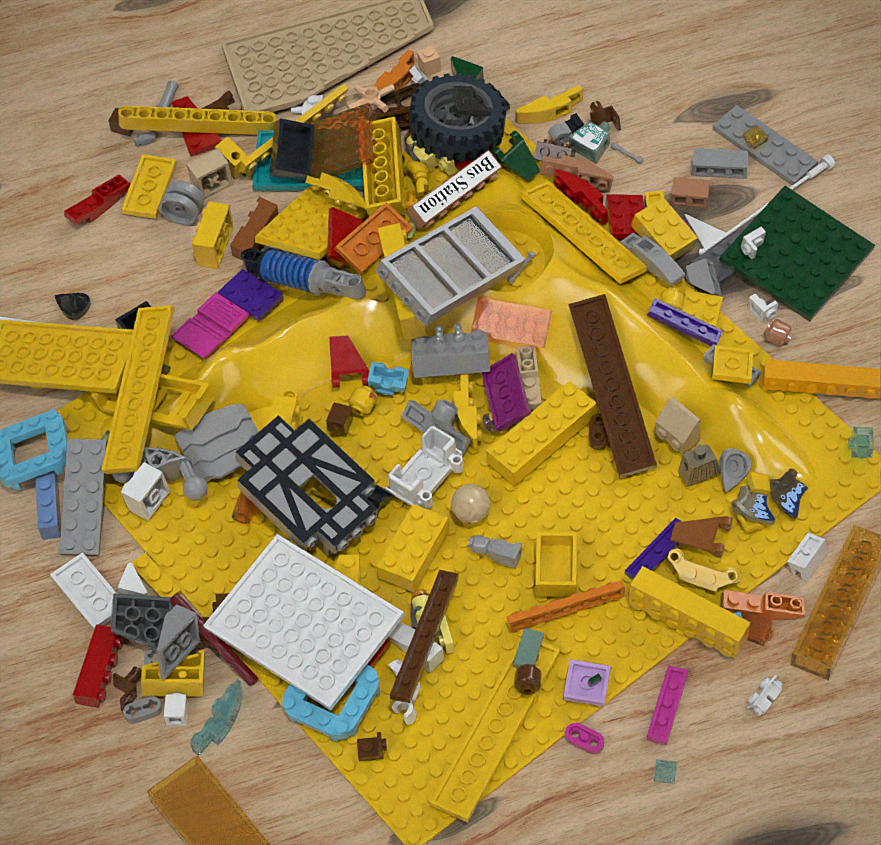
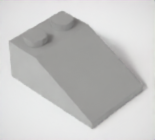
M176 605L166 614L157 647L160 677L163 680L200 642L197 613L179 605Z

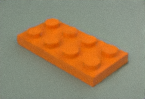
M386 202L343 239L334 250L361 275L377 259L384 255L378 228L400 223L401 230H405L407 235L413 227Z

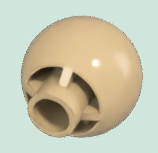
M476 484L461 486L455 491L451 500L454 515L465 523H477L483 520L489 513L491 506L490 497L486 490Z

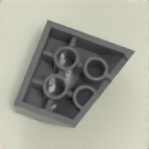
M113 593L111 632L157 650L164 618L173 609V605L169 601L171 597Z

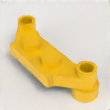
M673 549L668 554L670 563L673 564L679 574V580L718 592L720 587L730 583H739L742 579V572L738 568H730L726 572H720L685 560V554L680 549ZM674 553L678 554V559L676 561L673 559ZM731 572H734L736 574V578L734 580L730 578Z

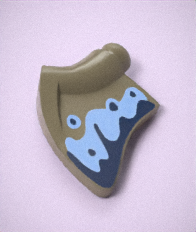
M742 486L739 498L731 502L733 510L747 519L773 525L775 517L767 505V495L753 493L749 486Z

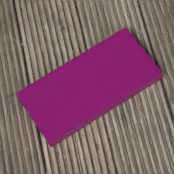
M513 353L492 364L490 372H481L497 431L500 432L531 414L518 362Z

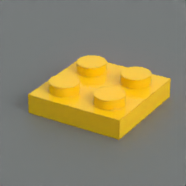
M686 290L682 311L717 327L723 297Z
M715 345L712 379L751 384L753 350Z

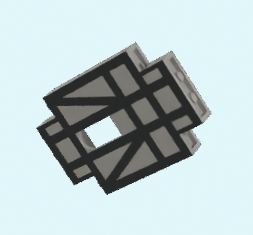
M278 415L235 452L236 461L247 471L237 480V488L302 550H305L307 547H313L319 539L323 543V552L329 557L332 553L336 554L338 551H343L348 546L350 540L360 536L363 532L362 529L367 525L371 526L377 519V508L367 499L375 490V480L310 419L294 430ZM314 476L336 497V505L330 509H324L300 487Z

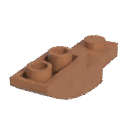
M561 155V159L543 156L540 174L554 177V170L559 169L582 178L597 190L610 192L614 176L586 161L566 155Z

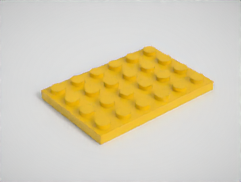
M311 185L255 236V242L320 260L328 252L329 209L335 207L360 219L367 214V211L359 206L357 209L347 207L346 202L345 206L334 203L335 199L328 197L329 193L324 192V188H322V191L312 189Z

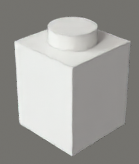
M166 694L164 719L167 726H187L189 702L186 694Z

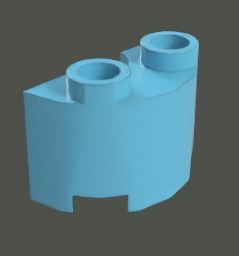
M371 362L368 385H372L376 388V392L384 395H394V392L398 391L402 393L406 386L409 370L399 366L389 369L383 363Z

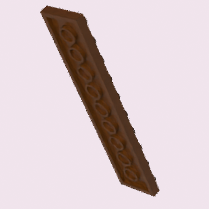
M602 294L568 304L619 478L656 468L657 463L606 295Z

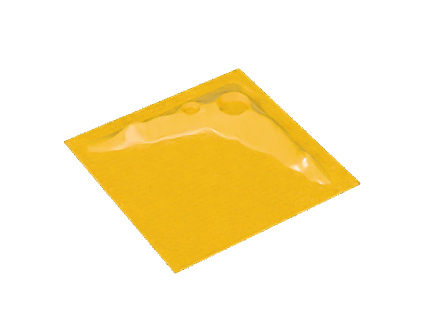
M505 119L504 136L500 145H496V147L505 154L514 146L509 142V139L512 138L510 134L515 130L522 136L534 157L536 145L508 119ZM535 159L538 167L540 168L542 160ZM455 162V173L450 176L445 170L442 171L439 165L429 169V189L419 198L417 197L416 182L413 175L408 174L405 176V201L408 199V191H414V198L419 201L458 173L460 170ZM499 163L501 165V168L497 171L499 175L492 181L487 179L485 181L486 185L479 190L476 188L472 190L473 194L466 200L461 198L459 200L461 203L454 209L449 207L447 209L448 213L440 219L438 217L434 218L435 222L428 228L423 226L418 230L416 227L413 237L407 238L408 245L477 206L525 259L531 251L535 253V257L530 259L515 277L514 283H509L507 278L428 324V328H425L426 337L435 336V327L438 324L442 326L443 334L455 333L454 325L456 323L461 324L463 333H472L474 330L487 332L490 366L511 353L517 359L516 347L535 346L542 403L568 381L572 382L597 403L568 304L605 294L657 467L619 478L609 440L608 445L602 450H595L590 447L589 422L514 486L487 463L486 450L523 419L500 432L497 431L493 420L491 421L489 418L491 409L482 373H467L469 382H473V393H469V398H473V406L477 407V414L481 413V425H477L478 430H481V441H478V449H473L469 444L462 457L463 471L461 473L451 471L432 494L433 506L427 510L448 517L450 530L415 593L379 579L377 566L411 508L410 505L394 495H391V499L380 507L376 521L371 526L367 525L363 528L360 536L350 540L348 546L343 551H338L336 554L332 553L328 557L323 552V543L319 539L313 547H307L304 550L333 569L339 555H359L361 562V586L403 611L405 616L400 622L413 628L411 614L412 599L421 595L429 596L439 570L459 573L458 582L445 612L454 652L446 654L445 648L442 647L444 660L431 673L423 669L419 679L421 689L415 703H412L417 713V717L412 724L407 725L404 721V713L408 709L400 711L399 714L395 713L392 709L393 704L397 700L390 699V693L397 676L389 663L394 660H401L403 662L406 655L392 641H390L391 645L373 667L380 681V694L373 699L358 725V732L354 737L351 735L348 738L338 740V742L332 741L329 736L296 722L404 845H425L459 819L430 806V801L522 637L524 629L510 633L507 616L517 611L529 610L536 605L548 604L555 599L567 598L536 596L537 532H577V594L586 592L590 588L605 586L609 582L622 580L625 587V597L526 628L544 632L543 642L559 648L561 653L480 802L564 738L565 729L569 724H582L603 707L563 700L570 659L611 666L605 706L691 639L683 631L677 628L673 629L666 622L652 618L647 612L633 608L629 603L630 584L633 579L625 574V569L675 518L682 522L722 516L733 518L730 531H725L718 527L714 543L725 545L722 558L715 557L707 551L679 544L675 549H680L684 552L685 560L720 572H726L730 568H738L742 572V579L739 583H730L720 587L718 592L679 580V574L673 564L670 563L668 557L653 571L722 607V592L724 590L751 593L788 564L787 561L808 532L818 537H823L881 492V455L813 394L763 389L765 360L774 359L721 311L716 328L723 332L717 345L753 350L752 366L761 371V376L751 388L739 382L713 380V366L703 360L704 354L711 346L647 316L654 298L659 300L661 292L668 288L678 289L684 297L686 290L699 292L688 281L682 278L671 286L646 270V272L619 284L521 198L523 191L549 181L554 185V177L542 175L539 172L530 182H527L502 163ZM581 203L576 204L580 209H582L587 215H589L592 218L591 213L587 209H584ZM368 213L362 218L361 224L369 218ZM407 214L401 215L408 223H413ZM594 220L608 233H610L609 220L604 225H601L597 220ZM468 223L451 231L490 274L506 266L501 258ZM446 235L423 247L424 251L461 291L466 290L485 278ZM417 252L411 254L421 296L432 309L456 295ZM384 255L377 259L361 275L354 268L345 264L338 267L327 262L330 267L336 268L339 271L342 270L361 276L366 289V295L357 300L333 293L323 292L320 295H314L313 293L288 286L265 282L283 293L284 298L264 318L258 322L249 316L207 358H202L171 337L172 334H170L161 374L209 383L215 398L204 415L226 406L244 404L258 431L267 425L274 395L281 396L286 390L295 391L299 395L298 405L301 406L303 423L310 419L375 480V484L382 488L390 487L388 475L397 464H400L402 470L419 449H423L421 437L424 432L401 417L409 400H414L430 412L433 410L437 400L444 399L454 404L453 391H461V375H466L455 374L414 378L412 339L404 341L393 292L375 272L380 261L384 259ZM348 335L369 371L371 362H380L385 364L386 368L394 369V367L399 366L408 369L409 372L406 386L402 393L398 391L394 392V395H384L376 392V388L372 385H368L367 387L374 391L373 393L377 400L369 414L360 416L353 412V420L345 436L329 432L326 419L334 402L349 406L348 402L355 388H363L362 374L340 376V388H333L329 337ZM91 391L84 392L57 410V413L62 416L68 426V439L106 440L108 443L114 413L101 411L94 398H92ZM168 391L154 412L169 415L182 394ZM671 397L675 398L700 419V441L688 451L693 450L697 445L708 444L716 456L720 468L722 452L726 448L739 449L751 459V469L747 475L750 472L767 474L771 492L765 495H767V505L775 517L773 525L764 524L763 528L746 534L737 520V515L739 514L733 510L731 502L739 498L742 486H749L747 475L727 492L724 491L721 470L718 475L686 487L678 473L683 454L678 450H674L669 442L659 438L655 432L656 420ZM597 403V414H598V413H600V410H599L598 403ZM455 416L452 426L462 433ZM150 423L145 447H161L170 451H177L180 455L184 456L174 437L182 428ZM46 432L41 433V435L47 440ZM243 467L222 479L214 478L206 482L208 486L207 494L197 501L190 500L184 495L183 484L185 479L183 476L173 482H167L170 492L148 521L129 511L121 493L126 483L116 481L112 473L105 474L103 505L147 555L181 589L184 597L202 617H211L213 614L212 604L216 602V594L230 593L277 534L296 545L237 488V480L247 472ZM306 481L300 488L303 489L308 481ZM801 483L807 490L800 498L798 515L794 517L783 509L782 502L786 503L787 493L792 492V488H797V484ZM466 484L481 486L490 497L491 506L489 513L483 520L477 523L462 522L452 511L451 500L453 494L458 488ZM312 490L308 494L324 509H330L336 505L335 502L314 494ZM480 535L490 538V540L499 539L512 544L515 542L521 543L522 555L516 569L499 565L488 557V553L482 555L473 552L472 548H468L470 537ZM677 553L673 554V559L675 561L678 559ZM731 572L730 578L734 580L736 578V574L734 572ZM435 638L434 642L440 646L438 638ZM227 644L283 707V695L289 683ZM352 683L332 710H329L309 696L306 701L338 716L357 684ZM377 732H381L382 739L386 738L387 751H383L384 759L359 761L357 739L377 737Z

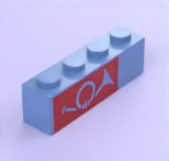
M52 470L35 477L38 529L42 540L61 538L58 475Z

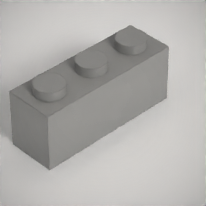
M694 148L692 176L747 179L748 151Z

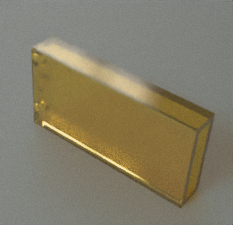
M198 755L146 791L151 803L185 845H270L268 840Z

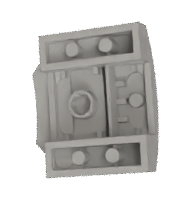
M235 404L204 415L192 431L182 429L174 437L182 454L191 460L195 475L202 477L208 482L214 478L222 479L233 471L242 468L236 461L235 452L259 431L244 404Z

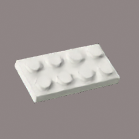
M83 552L50 574L52 580L93 630L96 624L104 626L111 621L113 593L116 592Z

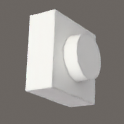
M413 66L409 70L413 75L412 80L415 83L421 84L429 80L417 67Z

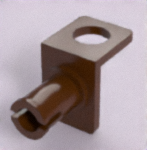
M596 101V104L595 102L591 103L590 109L593 112L590 113V121L599 126L602 122L608 123L612 121L617 130H621L620 117L612 105L603 108L599 101Z
M136 666L132 668L125 678L116 673L113 674L114 687L125 692L120 698L121 711L124 710L127 704L132 703L137 698L135 683L141 678L142 670L138 668L136 671Z

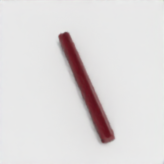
M179 594L173 595L169 600L174 607L179 605L195 612ZM197 614L198 629L201 636L249 686L254 685L258 681V677L223 640L204 628L203 625L206 622Z

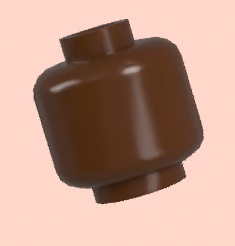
M533 664L520 666L515 672L514 685L516 690L524 695L537 693L541 688V671Z

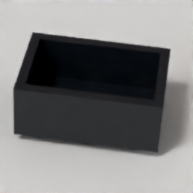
M281 118L275 123L270 176L300 182L306 181L307 176H310L315 125Z

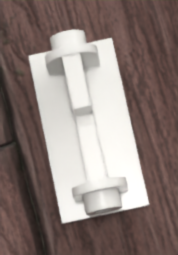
M776 674L770 678L765 677L759 684L760 690L754 692L749 697V704L745 708L746 710L753 708V712L757 716L765 714L772 704L767 699V696L774 701L782 691L783 684L778 680H774L777 676Z

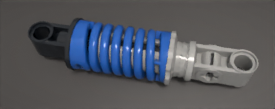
M248 248L241 253V259L247 272L258 274L263 282L288 286L313 293L314 295H320L323 292L333 293L355 300L361 299L366 295V289L360 275L347 273L342 270L339 271L336 268L330 267L326 261L309 259L308 257L279 251L275 248H267L264 252Z

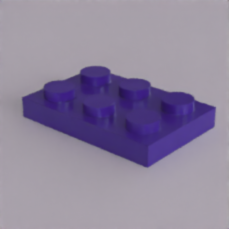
M241 269L218 291V294L250 313L249 316L258 322L284 298L283 293L244 269Z

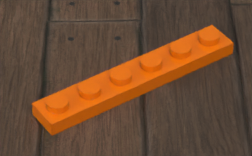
M622 580L609 582L599 588H590L580 594L574 593L561 600L555 599L545 605H536L529 610L514 612L507 616L509 631L511 633L625 597L624 584Z

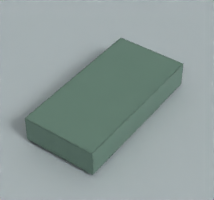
M524 628L513 663L514 667L519 668L524 664L536 665L544 639V632Z

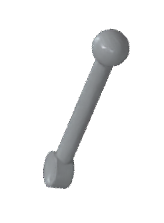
M612 143V149H617L635 159L637 164L643 163L641 156L636 157L619 147L617 143Z
M533 251L528 253V257L525 259L520 270L507 278L509 283H514L515 277L530 259L535 257Z

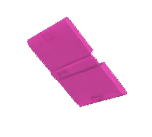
M215 292L197 309L198 314L192 319L189 318L171 337L202 358H207L249 317L250 313Z

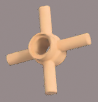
M356 84L354 90L362 95V99L347 105V109L351 112L364 106L368 110L379 108L383 112H387L389 107L380 99L395 91V87L391 84L378 91L377 87L374 86L363 88Z

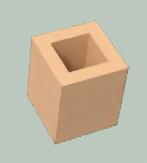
M433 45L417 51L418 65L426 77L441 71L440 56Z

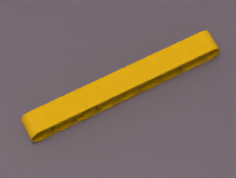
M122 106L118 110L119 126L126 130L258 135V131L274 130L277 119L276 115L269 111Z

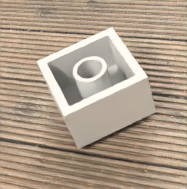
M144 462L137 472H134L131 480L123 486L121 493L129 511L148 521L169 494L170 489L163 472Z

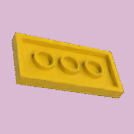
M142 154L123 203L122 214L157 219L159 214L158 206L172 179L177 165L176 159Z

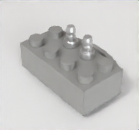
M456 323L454 325L455 333L443 334V328L438 324L435 327V336H422L412 339L414 378L490 372L487 332L474 330L472 333H463L461 324Z

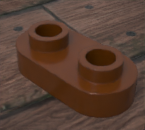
M601 413L593 415L590 419L589 445L595 450H602L608 445V437Z

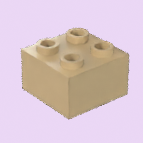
M219 149L209 152L187 164L190 182L203 193L204 199L233 185L229 163Z

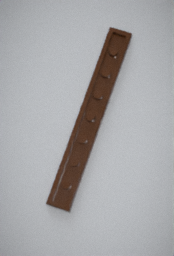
M439 570L391 690L390 699L406 703L411 702L458 582L459 573Z

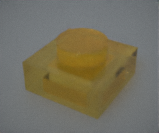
M757 125L743 133V139L755 149L768 141V135Z

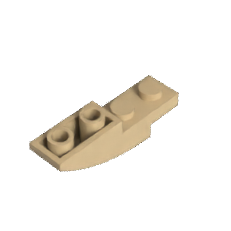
M535 346L516 347L517 362L530 410L536 409L542 404Z

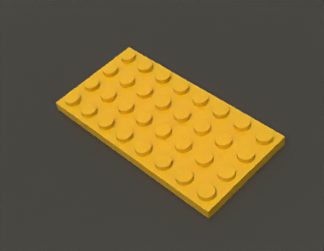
M0 320V384L117 394L122 382L133 330Z

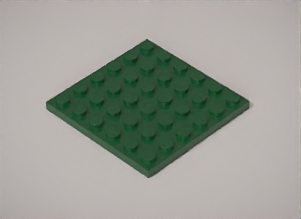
M785 185L723 252L719 261L810 322L874 250L875 244ZM762 227L766 232L764 242L757 247L755 258L751 259L742 251L743 237Z

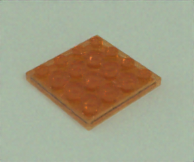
M369 103L308 123L315 125L311 177L320 179L322 172L336 176L363 165L374 163L372 107Z

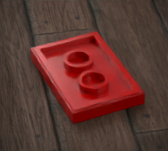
M335 207L329 209L328 258L352 267L334 249L361 225L362 219Z

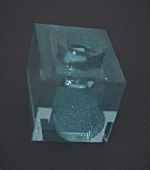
M853 427L851 438H848V449H852V457L872 458L874 449L873 427Z

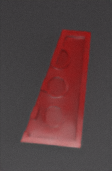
M188 96L171 102L173 108L197 109ZM182 132L190 157L212 150L222 141L217 133Z

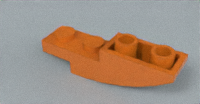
M407 50L390 73L384 71L382 76L377 78L374 87H377L378 91L391 84L394 85L395 91L404 88L413 77L409 70L415 64L414 51Z
M724 590L722 592V608L731 613L741 612V616L744 619H796L805 616V598L765 592L764 595Z

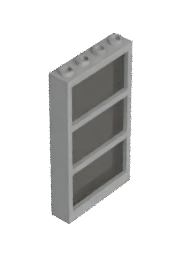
M476 206L382 259L375 272L416 315L417 319L426 326L519 271L525 258Z

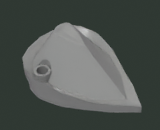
M726 448L720 456V470L725 492L737 485L751 469V459L739 449Z

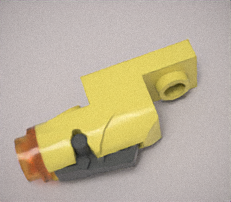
M410 132L405 134L404 143L413 160L425 163L429 169L439 165L442 171L445 170L449 176L455 173L454 160L447 161V157L438 159L435 158L433 153L428 155L425 153L424 147L420 149L417 146V140H412Z
M424 589L416 590L411 594L412 626L414 629L418 625L429 597V593ZM444 615L436 638H438L440 646L445 648L446 654L454 652V646Z

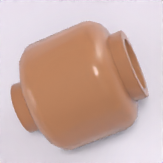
M779 319L770 320L764 331L766 340L778 347H781L784 343L788 344L793 336L790 333L791 326Z

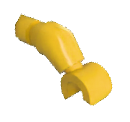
M402 151V159L404 161L403 174L413 175L416 182L417 197L419 198L429 189V168L425 163L413 160L408 153Z

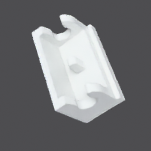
M808 532L787 561L790 564L791 572L794 575L797 571L800 572L802 579L808 581L828 553L826 540Z

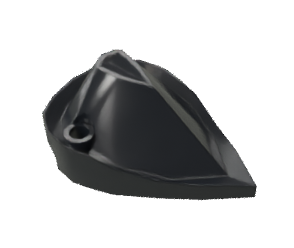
M77 292L54 295L60 310L70 320L81 318L91 305V300L85 293Z

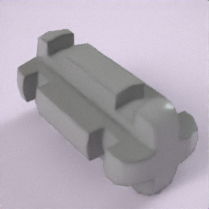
M154 132L139 135L138 138L134 137L137 147L139 144L145 145L151 143V141H156Z

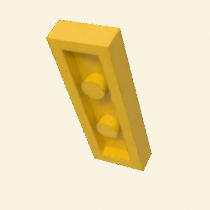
M145 552L132 561L138 576L157 596L172 597L175 594H182L181 589Z

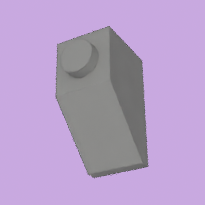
M705 258L686 266V278L689 283L713 295L722 296L712 261Z

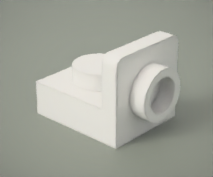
M762 227L743 237L742 251L751 259L755 258L757 247L764 242L766 232Z
M753 294L749 297L748 309L763 323L776 316L778 303L774 301L767 305L762 298Z

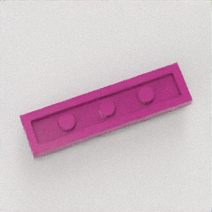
M668 665L647 734V740L667 745L687 680L688 670Z

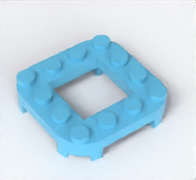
M49 410L0 430V482L3 487H13L14 490L21 489V482L52 470L57 475L63 472L62 468L66 465L68 426L56 410ZM46 432L49 452L15 465L13 451L16 449L15 443Z
M366 665L353 683L357 685L338 716L307 702L308 695L289 684L283 695L282 705L293 723L299 722L329 736L332 741L338 742V740L348 738L351 735L354 737L357 734V727L375 696L380 694V681L377 672L371 666Z

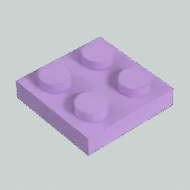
M570 659L563 700L604 707L611 666ZM599 673L602 678L601 682L590 687L587 683L588 679Z

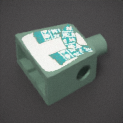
M592 122L586 123L569 136V144L572 145L571 149H576V153L597 164L610 144V133L608 132L611 129L610 125L607 122H602L599 126Z

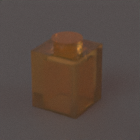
M749 612L746 620L751 623L747 640L764 647L766 641H770L774 634L772 620Z

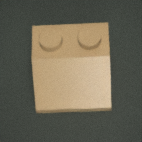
M671 397L656 420L655 432L659 438L669 442L674 450L684 454L700 441V419L675 398Z

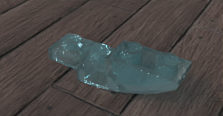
M237 679L233 684H230L222 697L214 701L211 708L213 718H209L203 729L193 735L190 745L192 751L198 756L212 741L219 746L232 728L239 713L243 697V688L240 680Z

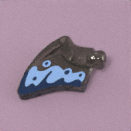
M789 469L779 479H770V493L774 502L792 519L797 518L800 499L808 490L807 486L796 479L798 473L795 469Z

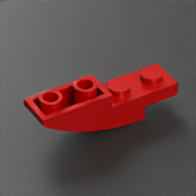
M554 170L553 183L555 187L560 189L573 203H581L582 207L591 213L594 220H597L601 225L608 222V210L603 205L604 196L582 178L566 171Z
M118 174L92 189L91 196L64 210V216L75 225L85 220L90 223L110 209L127 192L131 183Z

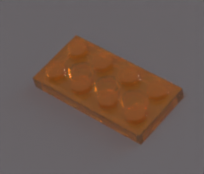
M478 297L471 333L474 330H482L487 332V336L490 338L545 348L552 310Z

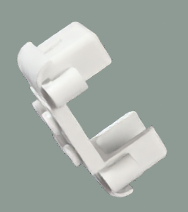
M430 426L422 435L423 449H419L402 470L400 464H397L388 475L390 487H385L384 490L410 506L415 504L425 509L431 508L433 506L432 494L451 471L454 473H461L463 471L462 452L456 448L455 439L435 426Z

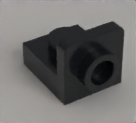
M375 484L374 492L367 499L377 508L378 516L380 507L391 499L392 494Z

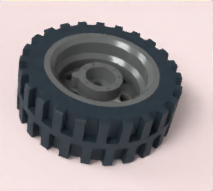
M447 73L444 74V77L439 78L437 75L432 78V81H424L423 87L418 86L416 93H413L411 97L409 132L411 133L412 140H417V146L420 149L424 147L425 153L428 155L433 153L435 158L438 159L447 157V161H453V159L459 160V162H465V159L474 161L486 151L492 152L496 145H500L504 136L506 106L505 99L501 98V92L499 90L494 91V85L491 83L487 85L484 79L479 78L477 80L473 78V75L469 74L467 77L461 76V73H456L455 76H450Z

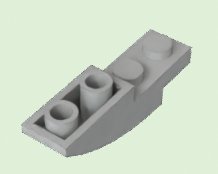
M633 232L620 241L623 246L648 266V271L672 286L685 277V273L668 253L646 235L640 237Z

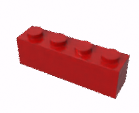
M97 624L95 626L73 692L76 704L99 708L101 701L105 700L106 686L112 679L111 670L117 664V652L123 645V637L112 633L109 626Z

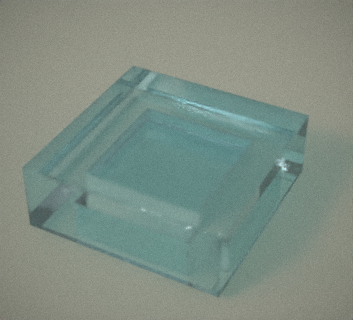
M656 759L654 782L675 784L677 762Z

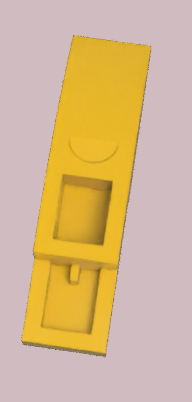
M577 85L551 99L544 95L515 110L516 123H542L572 113V106L583 101L582 87Z
M323 172L320 179L307 176L305 183L311 184V188L322 191V188H324V192L329 193L328 197L335 199L334 203L345 206L346 202L347 207L357 209L358 206L366 207V203L359 192L346 181Z
M468 374L461 375V391H453L454 405L458 410L456 418L463 435L471 439L470 445L473 449H478V441H481V430H478L477 425H481V413L477 414V407L473 406V398H469V393H473V382H469Z

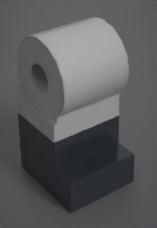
M575 113L570 116L569 120L551 126L548 133L552 140L555 141V144L560 145L561 143L569 142V136L584 126V123L578 114Z

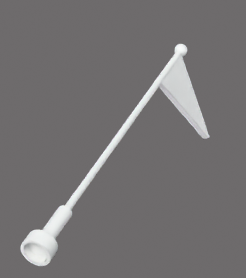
M826 154L820 159L821 163L807 172V175L792 185L790 189L793 190L808 178L812 179L824 169L830 170L835 167L834 159ZM766 205L728 232L721 231L685 214L687 222L703 247L699 250V255L757 216Z

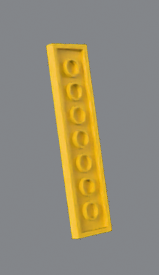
M549 181L522 192L521 198L619 284L646 272L648 267Z

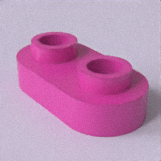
M571 723L566 727L565 738L568 743L591 754H597L603 750L604 738L600 733L580 723ZM578 734L579 736L575 738L572 735ZM597 743L598 745L593 747L590 744Z

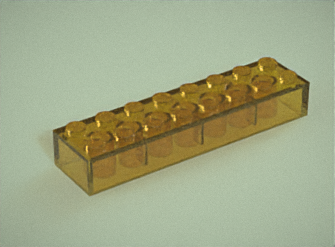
M853 524L792 652L791 666L826 680L830 679L881 570L880 534Z

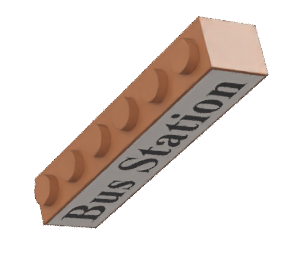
M488 150L412 205L405 213L418 230L423 226L428 228L435 222L434 218L438 217L440 219L448 213L447 209L449 207L454 209L461 203L459 201L461 198L466 200L473 194L472 190L475 188L477 190L481 189L486 185L485 181L487 179L492 181L499 175L497 171L501 168V165Z

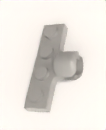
M409 400L401 415L402 418L424 433L430 426H435L453 437L456 448L462 452V457L471 442V439L452 426V421L458 410L453 403L447 400H437L431 412L414 400Z

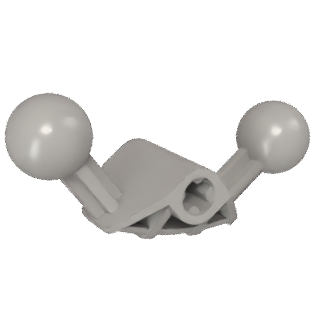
M161 447L144 448L145 452L142 456L141 465L144 462L146 464L149 463L150 466L162 471L167 482H173L183 476L185 479L183 493L188 499L197 501L205 497L208 490L207 483L202 477L195 475L192 469V462L187 456H182L177 451H170ZM134 472L112 473V476L120 483H127L134 476Z

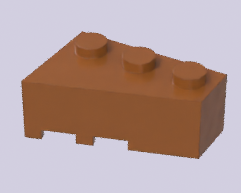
M260 196L258 197L257 202L259 204L255 211H250L248 217H250L245 227L241 226L230 245L232 256L242 260L241 253L244 250L253 248L261 251L266 246L256 243L255 236L279 214L277 204Z

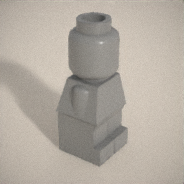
M480 535L471 536L469 539L468 548H472L473 552L482 555L488 553V557L499 565L516 569L522 555L521 543L515 542L512 544L505 540H490V538Z

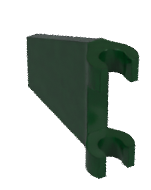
M514 130L510 134L512 138L509 139V142L514 146L505 154L498 147L492 150L491 153H493V156L496 157L499 163H502L521 178L530 182L540 172V168L522 136Z

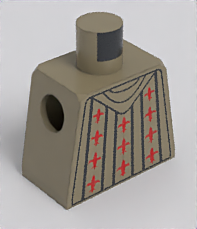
M708 444L697 445L693 450L683 454L678 473L686 487L720 474V468Z

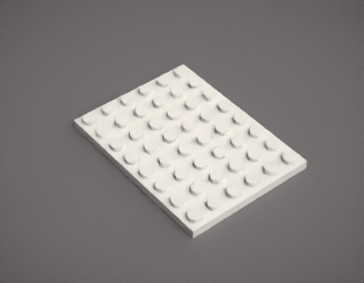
M277 534L203 626L216 637L329 710H332L405 615L400 609Z

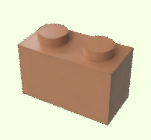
M674 177L671 205L707 209L710 180Z

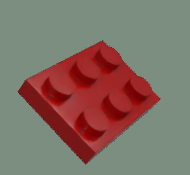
M607 194L606 205L610 234L615 239H625L633 232L637 234L631 224L635 214L645 209L643 195Z

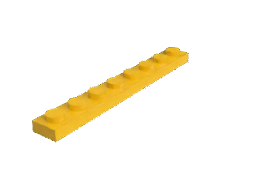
M342 84L295 121L307 124L312 121H318L322 116L321 114L330 112L334 108V104L337 102L341 103L346 99L349 88ZM273 137L241 161L238 169L243 174L247 170L252 171L259 161H265L270 156Z

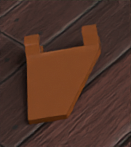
M722 516L676 522L670 541L707 551L715 557L722 558L725 545L714 543L718 527L725 531H730L733 518Z

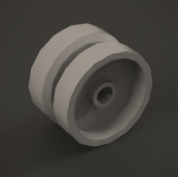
M172 181L169 183L158 207L162 215L169 221L180 225H191L195 222L205 199L203 193L196 186L185 181Z

